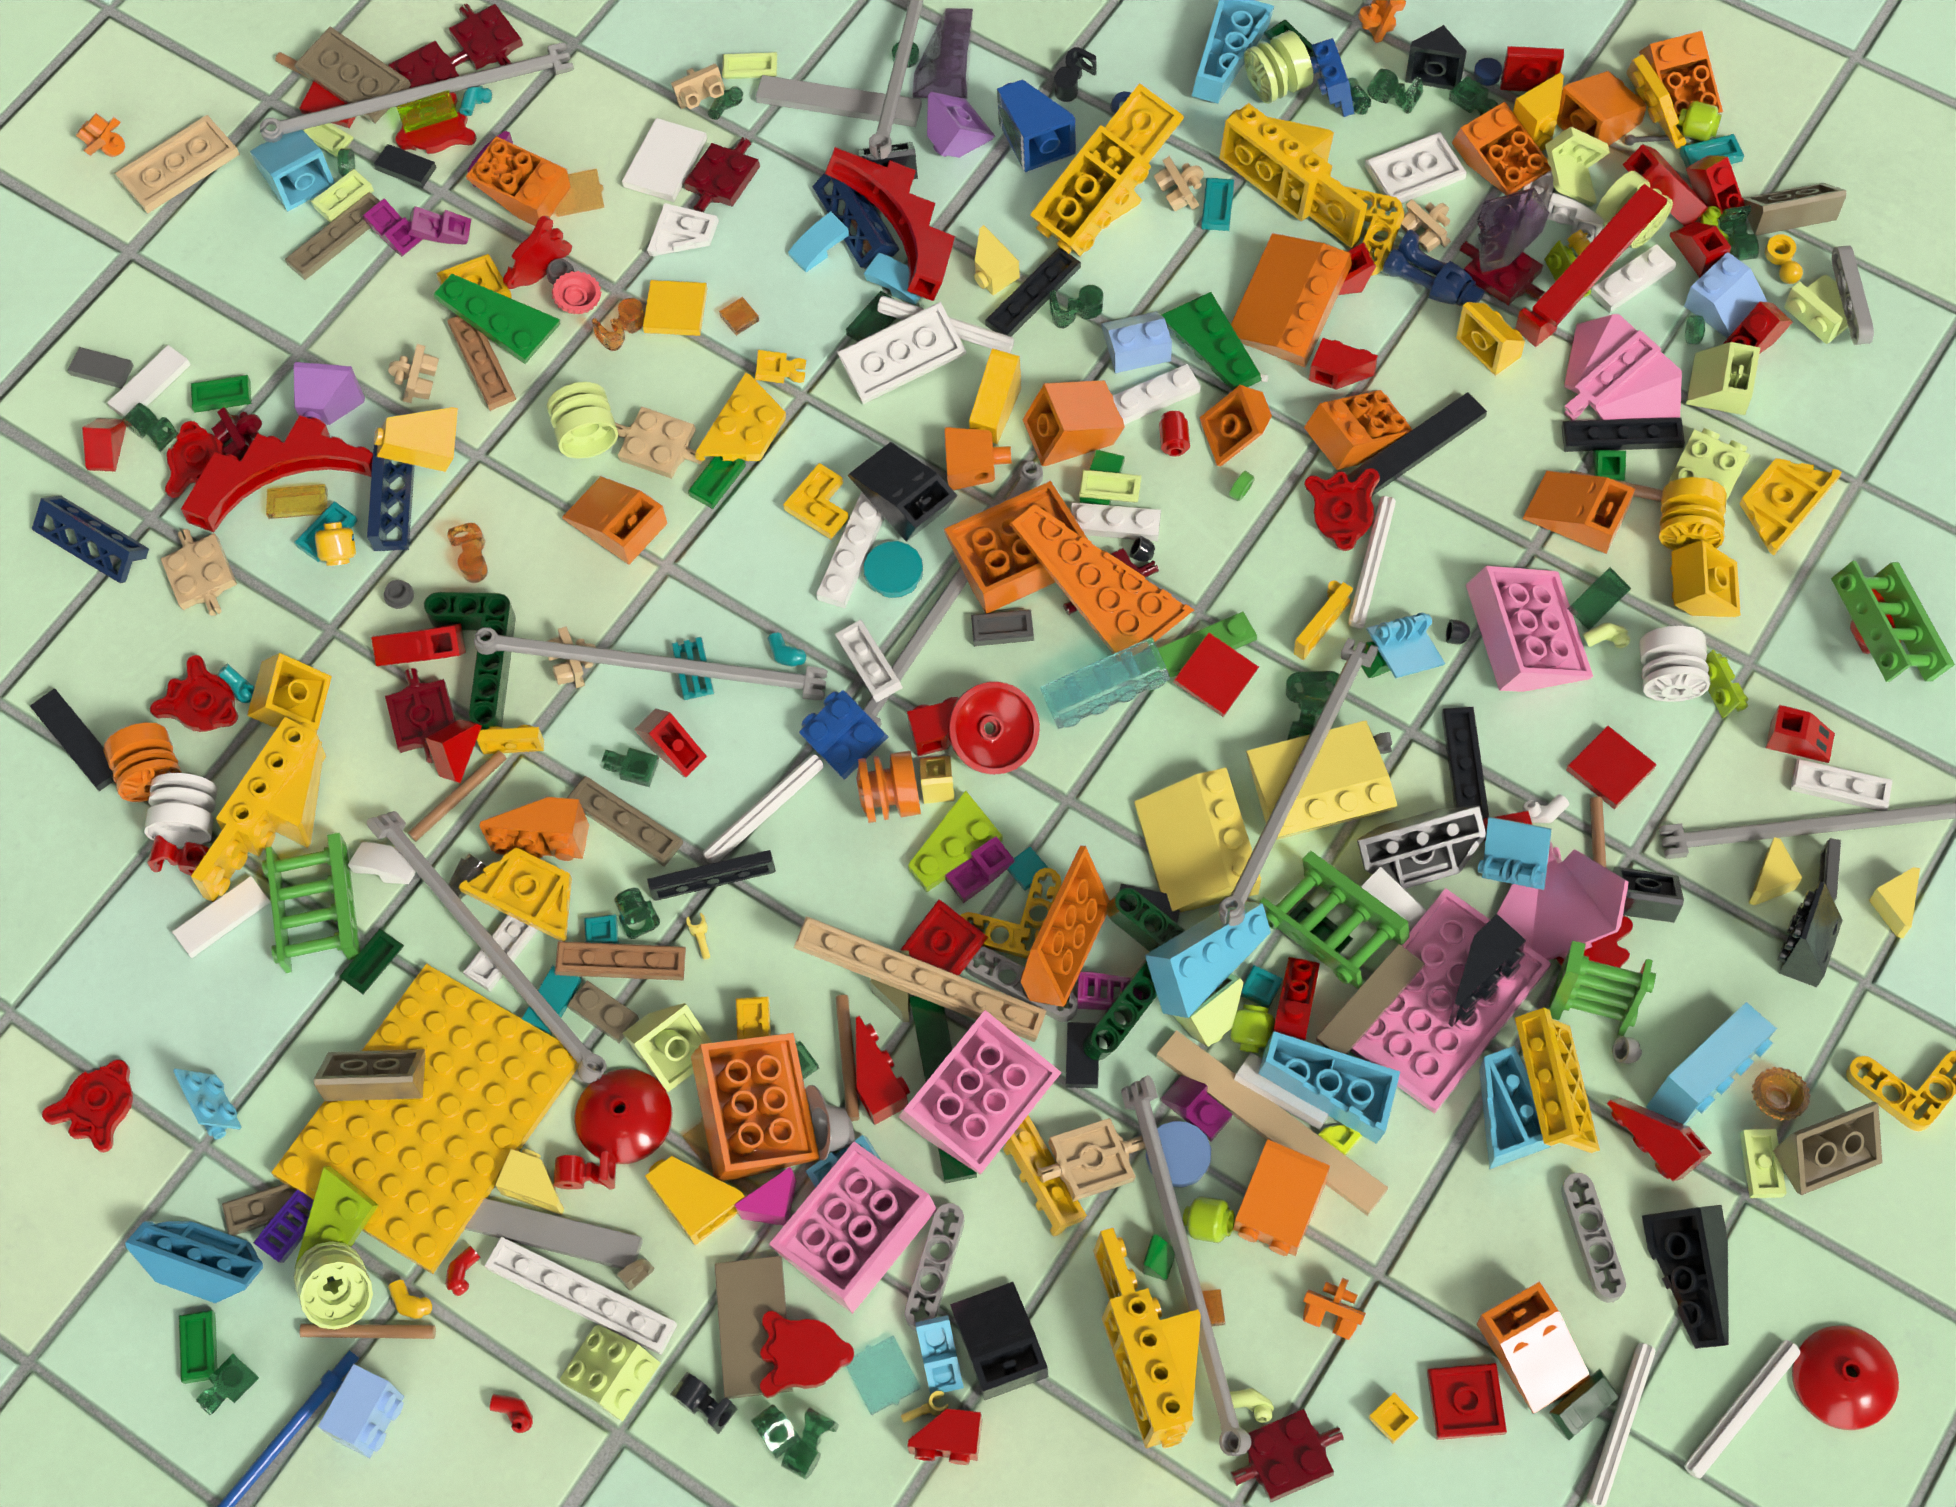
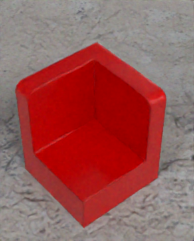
M1523 308L1519 311L1515 329L1532 345L1537 347L1556 332L1557 327L1534 313L1533 310L1530 312Z

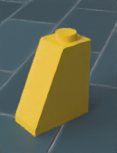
M992 348L969 419L970 429L991 431L994 444H998L1021 391L1020 356Z
M450 407L387 417L381 428L377 427L375 431L374 445H378L377 457L446 472L454 458L458 408Z
M673 1156L667 1160L661 1159L655 1162L649 1168V1173L645 1175L650 1187L694 1245L738 1214L735 1204L745 1198L740 1190Z

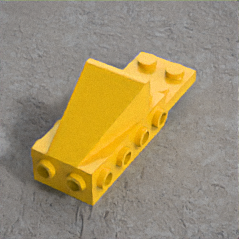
M1139 83L1105 127L1102 125L1098 127L1032 211L1030 216L1038 223L1036 229L1048 239L1051 235L1057 238L1059 241L1056 244L1068 254L1074 251L1081 257L1084 252L1093 246L1096 236L1102 229L1107 228L1111 222L1140 204L1142 199L1134 191V188L1147 178L1151 168L1149 162L1184 119L1183 115Z
M1250 103L1240 110L1236 109L1225 121L1219 159L1301 222L1308 216L1350 248L1359 242L1368 204L1345 188L1338 180L1330 176L1332 165L1328 163L1334 132L1325 128L1267 117Z
M284 717L216 817L222 831L191 875L203 898L215 902L218 896L224 895L230 886V878L234 872L240 870L246 863L247 853L250 852L259 857L265 848L272 846L276 832L306 848L310 846L322 762L326 758L322 742L319 740L317 730L313 726L305 722L298 724Z
M1114 1228L1100 1231L1093 1253L1109 1297L1102 1321L1145 1449L1162 1444L1163 1448L1173 1447L1182 1442V1438L1185 1437L1194 1421L1192 1413L1201 1314L1199 1309L1159 1320L1162 1317L1161 1307L1158 1299L1151 1297L1149 1288L1135 1292V1289L1138 1288L1137 1279L1133 1269H1127L1124 1260L1127 1252L1122 1237H1116Z

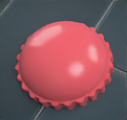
M571 271L556 279L552 289V298L554 303L558 305V308H561L563 311L571 314H583L597 306L602 292L600 291L599 282L594 277H591L590 274Z

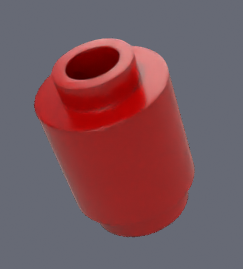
M1180 411L1164 413L1159 422L1161 450L1173 457L1181 456L1190 448L1188 420Z

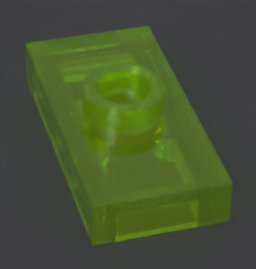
M449 90L396 106L405 133L458 117Z

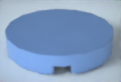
M1172 1121L1161 1125L1157 1129L1173 1187L1184 1188L1197 1183L1206 1173L1211 1163V1146L1207 1136L1197 1126L1188 1122ZM1146 1151V1163L1150 1173L1153 1175Z

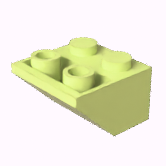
M1729 342L1696 352L1686 404L1745 415L1753 395L1760 347Z

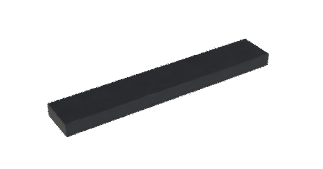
M1467 392L1347 475L1348 481H1356L1366 469L1372 468L1377 470L1380 480L1373 490V496L1484 419L1487 415V410Z

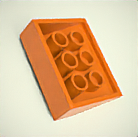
M1272 233L1231 323L1242 344L1306 368L1351 268V254L1325 243Z
M1051 481L944 528V532L969 585L986 614L1056 583L1009 525L1034 504L1063 522L1066 527L1078 535L1087 538Z
M1080 845L1032 945L1025 969L1022 972L1021 984L1030 1001L1060 1007L1065 1006L1107 915L1106 910L1110 900L1086 846Z
M794 1033L700 1044L691 1055V1061L714 1178L720 1181L746 1178L819 1159Z

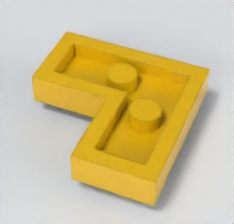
M819 463L783 504L784 510L831 540L849 519L848 512L829 501L843 484V478Z

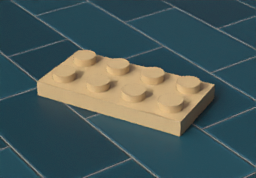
M206 115L115 174L122 185L148 214L240 154L237 147L212 119Z

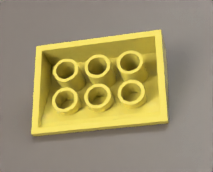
M1366 720L1330 729L1276 840L1388 812L1398 806L1389 774ZM1310 735L1246 751L1265 823H1267Z
M1227 768L1193 775L1134 801L1160 892L1167 893L1172 911L1180 910L1181 913L1220 904L1225 898L1231 896L1251 856L1252 848ZM1260 874L1248 897L1259 894Z

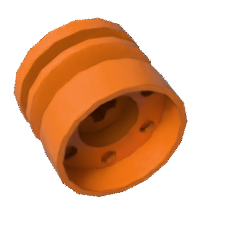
M144 722L130 725L118 730L104 743V753L108 765L113 771V780L116 783L117 792L124 800L130 802L149 801L150 786L153 778L167 773H182L178 765V759L173 753V745L168 731L160 724Z
M911 751L890 754V768L883 769L879 757L874 756L875 771L869 772L866 758L858 759L859 766L856 780L860 804L868 818V823L876 822L874 808L882 807L884 820H889L890 805H896L901 818L921 814Z

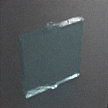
M894 1335L872 1347L867 1345L865 1351L855 1355L852 1363L846 1366L871 1416L892 1404L899 1405V1400L921 1389Z

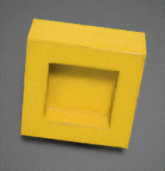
M1394 1392L1370 1414L1369 1419L1394 1444L1418 1421L1419 1417Z

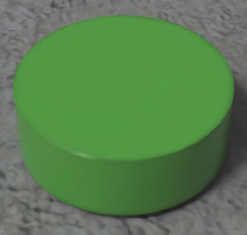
M1245 470L1234 483L1229 496L1237 501L1242 500L1255 480L1254 476Z

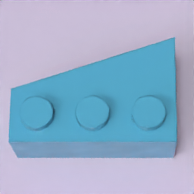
M1515 1046L1484 1056L1479 1068L1490 1170L1551 1146L1544 1144L1529 1077Z

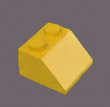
M1561 72L1516 98L1513 113L1541 151H1544L1546 149L1545 145L1553 140L1564 80Z
M1467 302L1463 305L1456 339L1495 376L1521 358L1525 340L1519 331L1512 329L1503 320L1499 312L1492 310L1486 303Z
M1704 540L1671 551L1672 599L1675 606L1691 616L1738 617L1741 615L1738 567L1735 560Z
M278 653L261 662L247 716L278 728L284 717H287L298 724H301V722L308 723L318 730L332 676Z

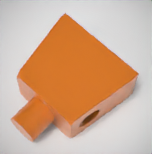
M945 428L948 485L952 490L993 482L995 480L994 465L1012 464L1011 446L993 447L991 431Z

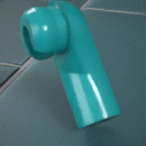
M483 86L466 89L459 109L460 113L465 116H471L476 104H482V102L489 103L492 100V91L489 88H483Z
M772 633L768 636L767 639L772 654L778 664L796 667L805 663V651L796 647L786 646L781 633Z
M228 663L225 664L217 675L230 686L238 701L250 703L255 687Z

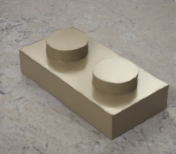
M588 980L568 1004L572 1012L619 1044L624 1038L622 1033L639 1020L636 1013Z

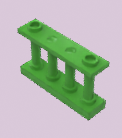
M1851 561L1831 578L1886 682L1892 681L1910 666H1917L1925 682L1934 681L1955 665L1899 562L1889 563L1873 577H1864L1857 562ZM1872 589L1879 592L1886 602H1878ZM1886 615H1892L1896 628H1892ZM1899 640H1903L1910 654H1906Z
M340 832L327 835L328 847H324V851L280 860L272 847L265 848L266 860H262V867L265 877L269 878L276 945L271 946V951L275 964L279 963L285 973L292 972L291 957L337 948L338 951H343L348 960H352L360 952L351 872L348 866V848ZM327 863L328 866L331 865L332 875H328L327 879L283 888L281 872ZM330 891L331 894L334 893L335 903H332L331 907L286 916L284 900ZM332 919L334 922H338L339 931L334 932V936L289 945V928Z
M1310 850L1302 858L1305 877L1276 906L1264 897L1259 902L1263 903L1271 929H1279L1332 969L1335 976L1342 983H1350L1359 989L1363 985L1359 967L1386 940H1394L1396 943L1403 945L1410 937L1408 921ZM1313 886H1321L1329 895L1300 924L1286 914ZM1344 903L1352 909L1353 913L1324 942L1310 932L1337 904L1341 905ZM1368 921L1377 929L1375 934L1349 960L1335 951L1361 922Z
M1572 941L1552 988L1548 1007L1552 1019L1560 1020L1563 1011H1569L1572 1008L1620 1020L1617 1035L1624 1036L1629 1026H1635L1638 1007L1646 992L1652 993L1656 979V973L1651 972L1653 960L1646 959L1640 972H1634L1590 961L1589 957L1583 956L1586 944Z

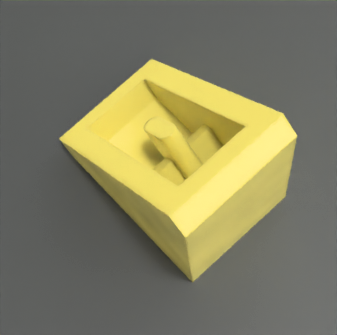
M951 757L920 758V776L924 804L955 801Z
M1774 837L1767 849L1749 900L1751 905L1755 906L1794 891L1802 879L1801 874L1779 838Z
M1913 867L1878 887L1869 899L1872 906L1896 937L1904 938L1912 927L1920 868Z

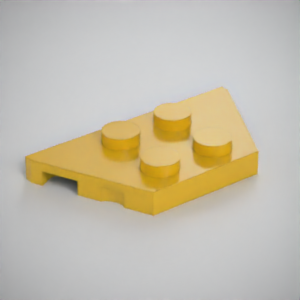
M1643 54L1634 58L1626 74L1636 88L1634 89L1635 94L1640 96L1644 103L1647 104V111L1652 122L1660 124L1674 147L1678 149L1684 146L1686 140L1676 127L1679 124V120L1669 92Z
M745 372L696 450V460L705 461V456H723V461H734L738 458L745 461H760L786 420V412L750 374Z
M1775 458L1740 501V506L1772 555L1779 551L1841 476V471L1832 469L1830 473L1814 470V465L1805 463L1795 464L1789 460Z
M516 847L505 854L500 861L493 862L483 869L484 873L470 882L465 880L460 884L459 889L462 893L559 941L565 942L567 939L572 884L570 873Z

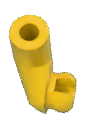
M397 1280L388 1285L399 1314L414 1319H421L423 1315L426 1316L431 1313V1300L427 1297L419 1298L409 1295L404 1280Z

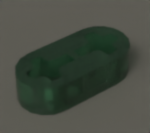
M1335 671L1293 673L1286 680V696L1294 703H1324L1331 693L1326 687V682H1332L1334 687L1340 674ZM1296 683H1301L1302 688H1304L1303 692H1297L1295 688Z

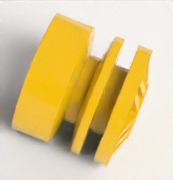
M1699 477L1680 478L1664 486L1661 494L1662 516L1660 518L1661 527L1659 530L1661 544L1673 551L1700 540H1704L1716 549L1721 546L1725 537L1724 514L1726 512L1727 500L1725 488L1718 482Z

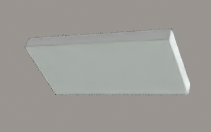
M939 302L838 351L837 354L862 403L865 404L965 355L966 350L944 307Z

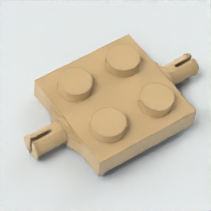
M641 407L634 423L630 427L615 422L618 436L625 438L618 454V458L622 462L671 479L678 466L685 459L699 465L702 463V461L695 458L696 450L690 449V441L696 431L694 424L645 407Z
M184 529L183 533L179 531L178 537L183 547L161 558L178 605L185 610L196 604L205 603L209 615L215 616L217 615L216 612L220 614L222 610L216 598L223 591L237 585L220 540L213 533L194 542L190 530Z
M1110 1118L1050 1137L1048 1143L1054 1155L1055 1164L1039 1168L1038 1176L1041 1177L1040 1181L1042 1183L1060 1177L1066 1184L1073 1201L1131 1183L1136 1176L1129 1162V1154L1146 1149L1143 1137L1139 1136L1123 1141L1116 1132Z

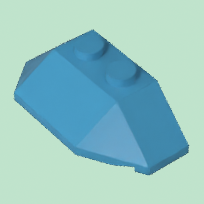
M144 1221L125 1242L126 1248L155 1282L213 1303L246 1290L263 1269V1263L258 1258L255 1249L249 1241L192 1221H167L157 1224L153 1221Z

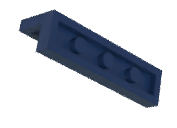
M825 173L812 186L828 213L831 211L848 228L849 236L844 241L861 268L866 269L878 253L893 257L900 250L873 204L865 196ZM832 180V195H827L824 187ZM839 200H844L845 202L844 215H839L838 213ZM851 220H856L858 224L856 236H852L850 233ZM863 240L868 241L872 247L865 256L862 253Z
M374 445L367 538L373 551L409 550L415 465L403 463L397 468L392 464V460L377 457L378 445ZM398 477H401L405 481V486L395 493L390 489V484ZM399 502L404 507V511L396 518H393L388 514V510ZM395 527L402 532V541H386L387 534Z
M63 496L41 498L32 530L118 583L126 582L132 561L147 558L149 548ZM47 515L52 517L56 528L52 531L44 527ZM66 529L74 530L77 543L72 544L69 542ZM87 543H95L100 556L96 558L92 556ZM115 555L122 560L119 571L113 568L110 556Z

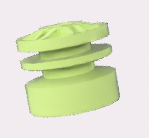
M1287 31L1273 37L1270 40V44L1262 42L1257 47L1252 46L1245 51L1244 62L1249 81L1258 97L1264 103H1272L1277 98L1285 97L1287 91L1294 93L1313 83L1314 75L1310 56L1299 36L1293 31Z
M1630 171L1620 177L1609 188L1596 209L1595 213L1604 220L1603 226H1606L1643 184L1650 187L1649 181L1636 171ZM1653 189L1662 195V192L1659 189ZM1662 195L1667 198V204L1629 245L1631 248L1636 249L1644 245L1660 229L1671 212L1673 206L1672 199Z
M576 382L555 391L548 399L547 410L560 452L565 456L576 459L593 457L610 449L616 443L619 434L613 415L610 412L611 409L605 390L599 384Z
M330 1241L315 1245L307 1250L299 1259L293 1277L301 1308L309 1321L321 1328L335 1330L348 1327L362 1318L369 1309L373 1292L371 1280L366 1272L364 1262L355 1249L345 1243ZM333 1276L335 1280L328 1282L327 1278Z

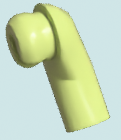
M1603 623L1583 633L1589 647L1604 640L1614 642L1616 648H1624L1630 643V637L1627 635L1628 631L1624 627L1612 623Z
M1249 1388L1230 1392L1234 1409L1247 1407L1254 1413L1256 1421L1260 1423H1266L1272 1419L1274 1407L1271 1400L1257 1390Z

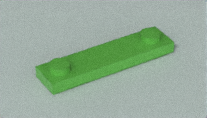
M1244 611L1135 658L1134 663L1147 687L1149 688L1178 675L1208 633H1211L1234 650L1256 641L1257 634Z

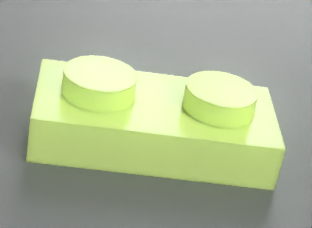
M353 169L311 202L313 207L331 223L368 192L372 193L374 190L372 184Z
M1776 1129L1743 1130L1740 1133L1749 1197L1783 1198L1787 1194L1783 1168L1773 1152L1779 1145Z

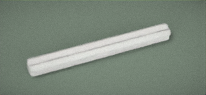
M886 296L880 298L877 306L878 312L901 320L924 310L923 308ZM949 317L960 339L1011 353L1014 346L1013 337Z
M1382 496L1379 500L1348 624L1351 627L1363 628L1365 625L1396 501L1392 497Z
M811 754L703 851L702 854L709 864L721 861L823 769L824 766L821 759L815 754Z
M1784 1340L1686 1461L1684 1467L1690 1475L1697 1479L1702 1478L1799 1357L1800 1350L1796 1344L1789 1340Z
M1639 1343L1636 1346L1586 1498L1587 1503L1594 1507H1604L1607 1503L1656 1352L1654 1347L1644 1343Z

